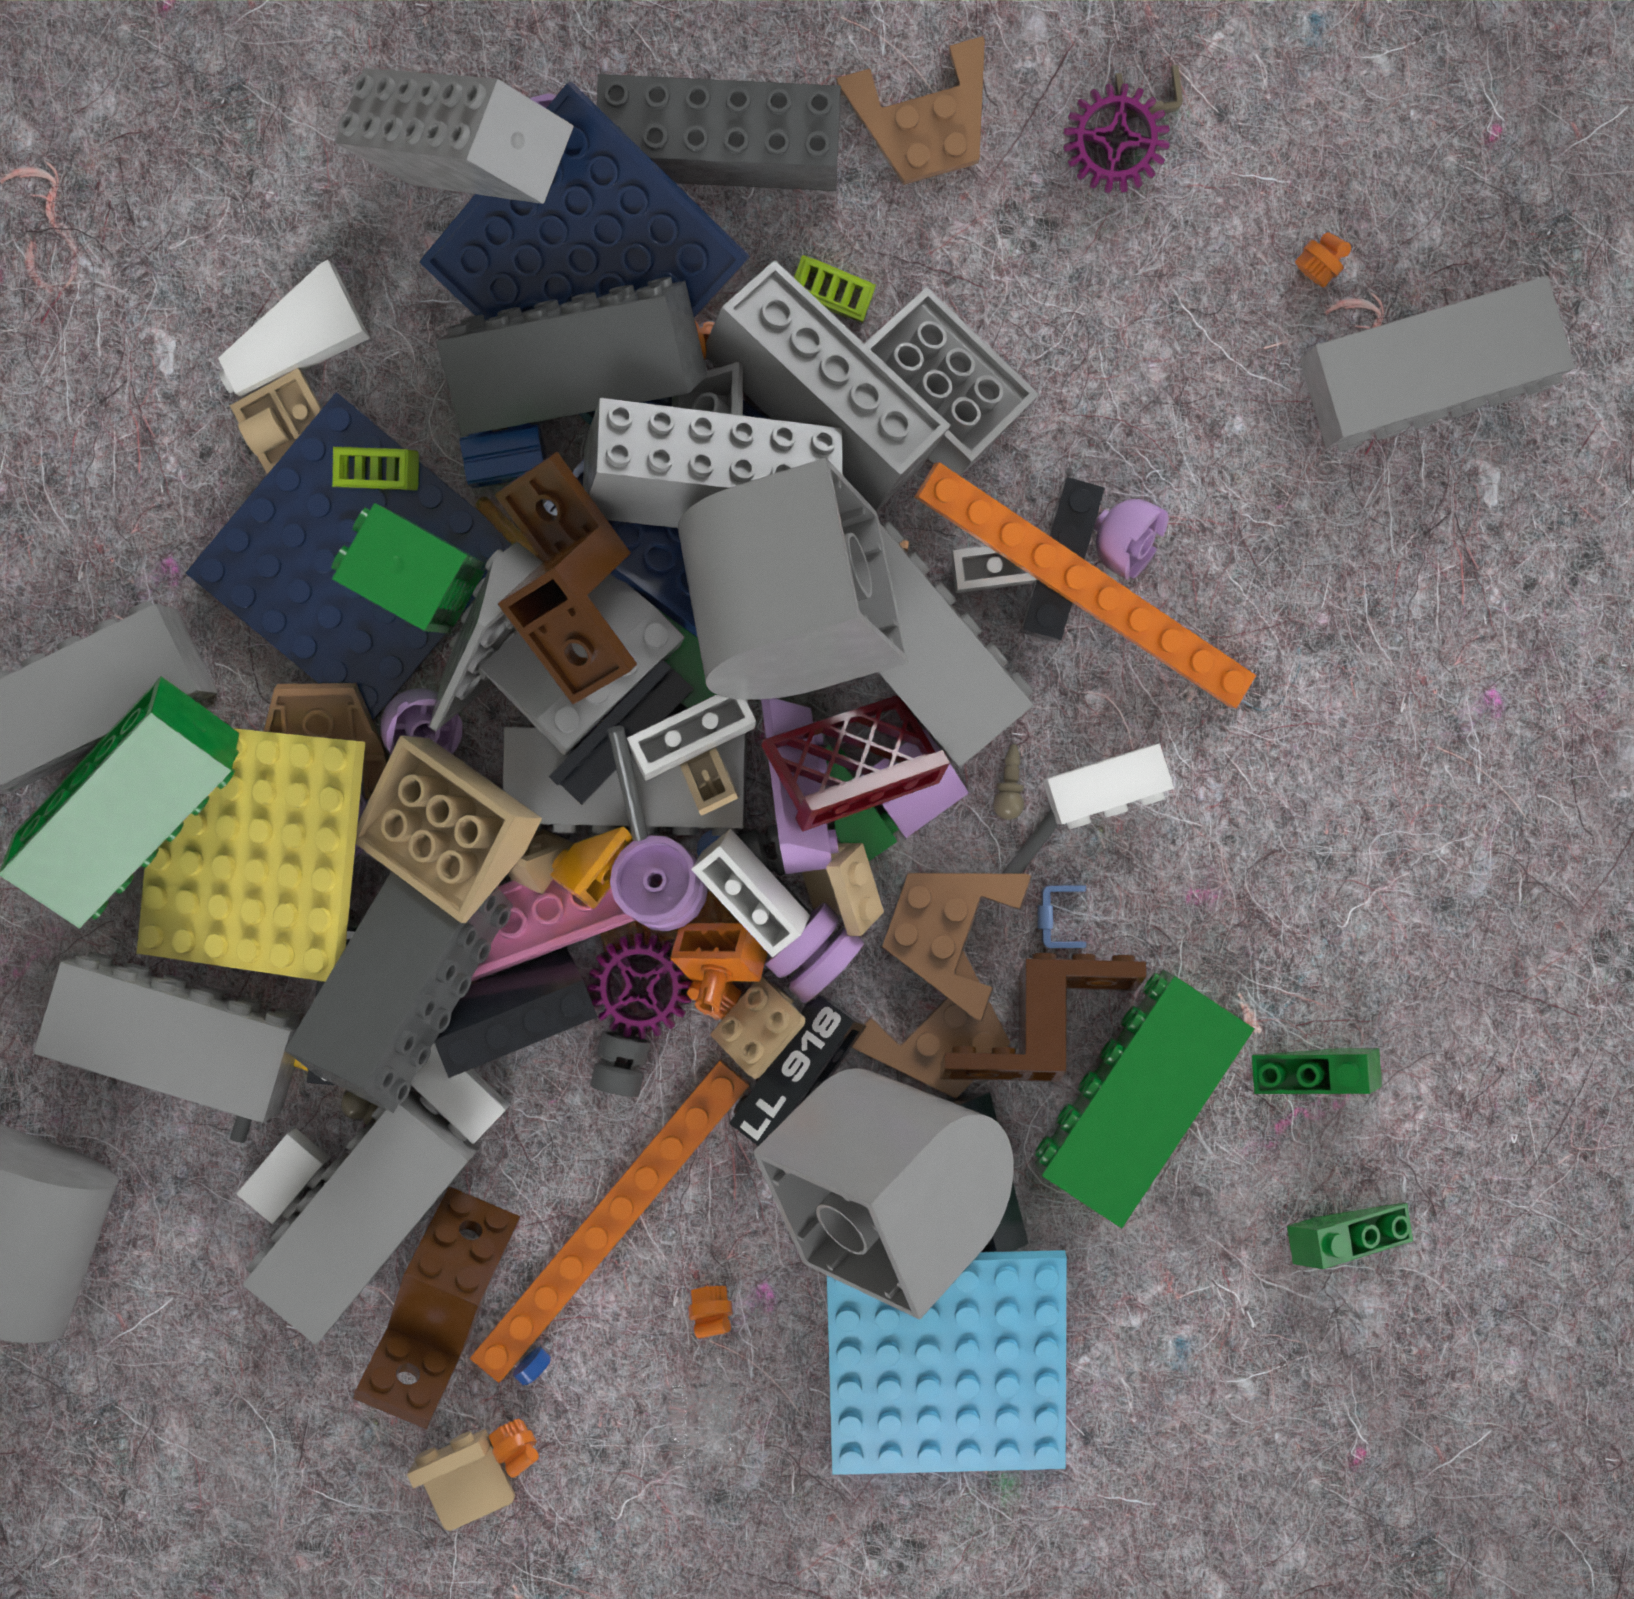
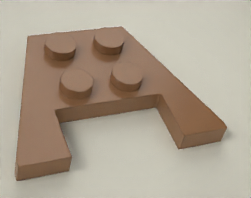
M983 36L949 45V54L958 82V86L881 107L870 68L836 78V84L841 86V94L846 97L860 122L865 125L872 135L877 147L903 185L979 164L985 50Z
M357 683L277 684L274 688L264 731L365 742L363 762L365 799H370L389 760V756Z
M908 873L882 947L973 1018L982 1021L993 987L955 974L981 898L1021 910L1032 877L1028 874Z
M963 951L955 974L979 982ZM946 997L901 1044H898L870 1017L864 1023L866 1028L852 1048L957 1098L974 1080L940 1079L941 1061L945 1052L952 1053V1047L971 1046L976 1048V1053L991 1054L992 1048L1007 1047L1010 1041L990 1002L988 1003L983 1020L979 1021Z

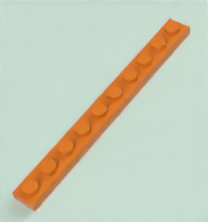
M934 463L914 498L1228 707L1237 709L1255 679L1256 675L942 463Z
M720 1059L469 1359L500 1383L750 1084Z

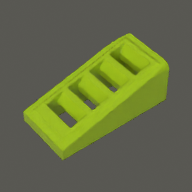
M802 255L794 278L805 287L809 273H816L812 289L807 291L830 312L863 323L876 284L819 260ZM825 277L832 279L826 297L819 295ZM841 282L847 286L841 303L834 301ZM854 288H858L862 291L856 308L853 309L848 307Z
M333 447L332 487L418 490V451L410 449ZM349 456H355L354 479H348ZM366 457H370V480H365ZM382 457L387 458L386 481L382 480ZM398 462H399V481H398Z

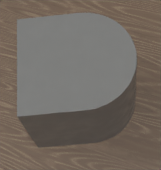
M826 457L714 493L691 506L681 516L678 522L679 538L706 686L713 693L723 697L745 700L787 697L908 664L878 514Z
M861 1068L847 1069L825 1080L753 1151L803 1264L919 1320L971 1264L993 1237L1005 1213L1013 1182L1014 1164L1011 1144L1006 1132L997 1121L973 1110Z
M1 1124L0 1340L19 1343L49 1342L59 1339L66 1332L115 1193L118 1178L108 1167L84 1154Z

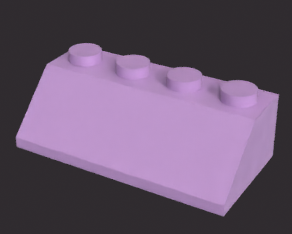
M776 698L761 699L766 738L814 723L811 708ZM823 734L813 736L811 743L817 746L824 745ZM788 745L777 748L783 758L795 763L799 762L802 754L801 750ZM809 753L806 754L803 766L825 774L827 769L826 760ZM769 761L779 845L785 874L827 869L826 866L832 861L831 854L839 853L836 829L828 830L826 823L802 832L795 819L798 810ZM800 775L796 781L804 796L818 792L821 783Z

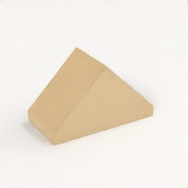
M717 747L680 764L701 816L740 798Z
M545 829L535 832L525 854L509 871V877L511 880L543 894L553 880L550 874L554 870L552 868L554 860L564 849L569 851L574 843Z

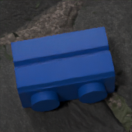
M531 423L507 427L508 430L496 432L489 430L460 438L467 484L473 489L512 482L545 460V447L540 427L537 424L531 425Z

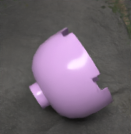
M1127 499L1116 504L1110 511L1104 510L1099 515L1094 526V530L1098 532L1095 541L1097 554L1102 563L1111 571L1127 580L1129 577L1133 579L1145 569L1158 549L1152 545L1156 534L1162 537L1165 534L1169 520L1168 512L1141 499Z
M425 688L406 690L396 695L386 706L380 720L381 737L390 755L400 736L430 738L452 754L457 749L462 737V721L459 715L456 714L435 732L429 725L438 692Z

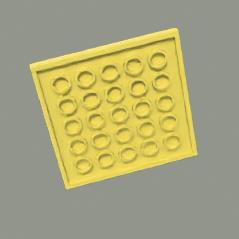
M235 729L239 732L236 747L239 753L233 762L232 768L235 769L233 777L224 788L219 789L216 787L208 795L209 800L202 811L196 816L190 814L183 821V828L176 838L171 842L165 840L158 847L159 851L154 860L144 869L136 954L325 982L346 948L365 742Z

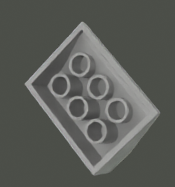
M928 287L923 289L865 343L874 354L951 425L928 459L933 464L936 462L942 463L959 476L969 469L1039 396L1017 372Z
M519 542L514 543L504 552L501 549L497 550L489 558L485 565L488 573L473 591V596L476 599L461 618V622L464 625L449 644L452 651L444 668L429 725L435 732L494 684L479 667L518 632L497 603L543 563V561Z
M609 574L587 596L637 662V665L631 672L579 702L572 704L519 632L513 635L479 667L564 756L608 716L662 659L666 661L680 648L684 640V636L656 607L631 586L617 579L612 574ZM572 643L577 655L588 658L587 652L581 645Z

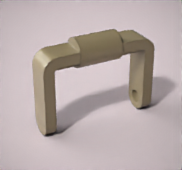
M1178 65L1171 66L1175 101L1165 103L1157 101L1153 108L1149 110L1151 114L1159 110L1171 113L1180 109L1183 97ZM1115 73L1116 93L1120 95V89L1123 84L1122 73ZM1127 109L1126 118L1139 117L1135 112Z

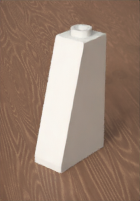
M329 260L320 263L218 357L223 368L219 372V376L229 393L235 392V394L244 398L297 368L303 372L370 339L337 269Z

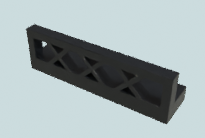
M662 659L564 760L549 778L556 785H561L583 805L617 770L608 729L613 726H623L627 739L665 720L688 697L694 688Z

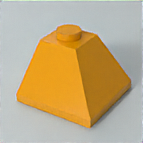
M620 827L574 843L569 851L564 849L556 857L552 864L554 870L550 876L594 910L611 888L612 866L619 853L634 841L631 833L624 827Z

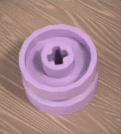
M653 835L641 841H633L619 853L612 866L610 878L613 898L622 911L646 927L661 931H671L684 927L697 917L706 902L708 887L691 870L697 861V858L691 852L668 837ZM663 879L662 884L659 886L658 881Z
M825 902L811 912L801 936L773 958L769 954L765 961V965L778 978L789 975L801 965L792 977L789 989L803 1003L809 1001L838 977L864 944V941L859 936H848L846 928L839 930L827 939L837 927L839 916Z

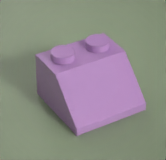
M924 729L923 732L935 752L941 751L927 730ZM909 742L900 746L898 751L913 758L922 755L919 748ZM883 758L872 767L879 770L887 768L890 760ZM949 764L939 784L881 805L904 837L907 838L969 792L951 764Z

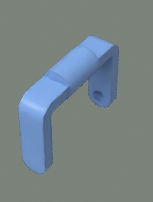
M1048 885L1042 889L1041 905H1037V928L1042 929V943L1047 948H1086L1085 941L1051 942V929H1053L1051 892L1086 891V885Z

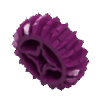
M1126 83L1122 84L1120 95L1114 96L1112 84H1106L1105 98H1101L1096 89L1091 90L1090 97L1093 102L1091 106L1086 100L1079 99L1077 106L1083 112V115L1076 112H1070L1068 115V120L1076 124L1077 128L1066 127L1063 132L1064 136L1075 138V142H1068L1063 146L1064 152L1076 151L1077 153L1076 156L1068 160V166L1072 168L1081 163L1084 167L1078 172L1077 178L1082 180L1088 173H1091L1094 176L1089 185L1091 189L1097 187L1100 179L1105 180L1104 192L1106 194L1111 193L1113 182H1119L1120 192L1122 194L1126 193L1128 190V179L1132 180L1133 185L1137 189L1142 187L1143 182L1139 174L1142 172L1146 177L1152 179L1156 173L1149 163L1152 162L1162 166L1165 158L1155 153L1156 150H1168L1170 143L1166 140L1158 139V136L1166 135L1170 131L1169 125H1156V122L1165 117L1164 110L1151 114L1149 110L1155 105L1156 99L1151 97L1144 105L1140 103L1139 100L1144 92L1142 88H1138L1135 91L1133 98L1127 97L1129 86ZM1115 107L1113 121L1110 125L1103 128L1095 127V129L1085 128L1095 114L1106 108ZM1127 109L1135 112L1143 120L1149 137L1141 136V133L1133 132L1128 128L1126 123ZM1119 119L1121 121L1119 130L1123 132L1122 136L1126 135L1128 142H1121L1116 150L1115 159H1113V148L1110 147L1111 141L1106 142L1105 136L1112 135ZM1084 141L1092 142V144L1101 146L1105 150V169L1099 167L1091 160L1085 150ZM1138 148L1147 150L1146 155L1138 164L1127 170L1117 171L1120 155L1123 152L1137 150Z
M636 933L634 938L635 945L631 946L628 937L624 935L620 937L622 950L619 951L613 943H609L606 946L607 952L612 956L610 959L602 954L597 955L595 960L604 969L592 968L589 975L600 979V983L589 984L588 991L600 992L601 996L592 1000L594 1007L604 1004L606 1008L598 1015L599 1020L606 1019L609 1014L615 1018L609 1026L610 1030L615 1031L620 1023L626 1024L623 1031L624 1037H630L633 1027H638L639 1038L645 1039L647 1036V1026H651L655 1036H660L662 1028L659 1022L663 1021L668 1028L672 1029L676 1023L670 1014L673 1013L678 1017H684L686 1011L678 1005V1002L691 1003L692 999L686 993H682V989H689L692 981L690 979H681V975H684V973L667 954L673 944L671 941H666L662 948L659 949L656 947L658 935L653 934L649 939V944L643 945V934ZM634 954H644L656 958L661 963L650 970L644 971L637 968L634 963L631 964L626 957ZM617 965L622 971L621 975L625 979L626 987L613 1000L610 992V976L613 968ZM669 971L672 978L673 992L669 1004L665 1007L656 991V983ZM656 974L646 988L649 995H642L641 991L639 994L633 993L630 997L626 998V995L631 992L632 987L635 985L633 977L639 976L641 980L643 977L648 979L651 975ZM633 1001H639L645 1004L648 1009L651 1008L655 1015L647 1017L633 1016L623 1011L622 1008Z

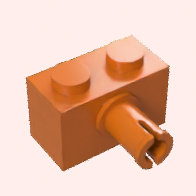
M688 923L678 929L670 959L691 981H702L698 998L695 1001L696 1008L707 1013H711V1011L717 1013L720 1011V1003L726 982H760L768 952L741 923Z

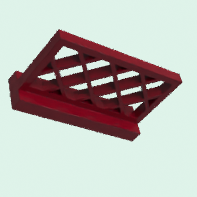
M898 695L766 738L761 745L798 810L795 819L802 832L939 784L950 764L943 750L935 752L910 708ZM895 709L903 721L901 728L879 720L881 713ZM857 722L870 727L871 730L867 740L846 732L847 725ZM875 730L897 738L893 750L872 742ZM822 733L837 739L834 750L830 751L812 744L813 736ZM902 740L916 745L922 755L913 758L898 752ZM841 742L863 749L859 762L838 754ZM788 745L801 750L802 754L799 762L795 763L783 758L777 748ZM871 752L889 759L888 767L879 770L864 764L867 753ZM807 753L829 761L825 774L803 766ZM835 763L855 771L854 778L845 782L829 776L833 764ZM800 775L821 783L819 791L804 796L796 783L798 776Z

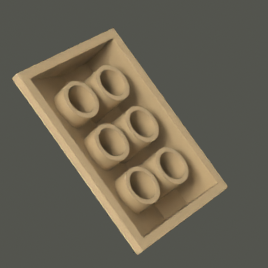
M400 736L357 824L356 845L460 923H466L525 854L542 818L430 738Z

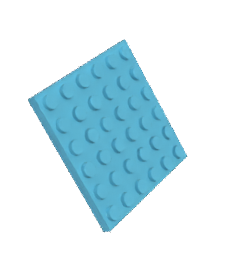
M1065 1250L980 1252L920 1320L827 1275L832 1475L1066 1469L1067 1257Z

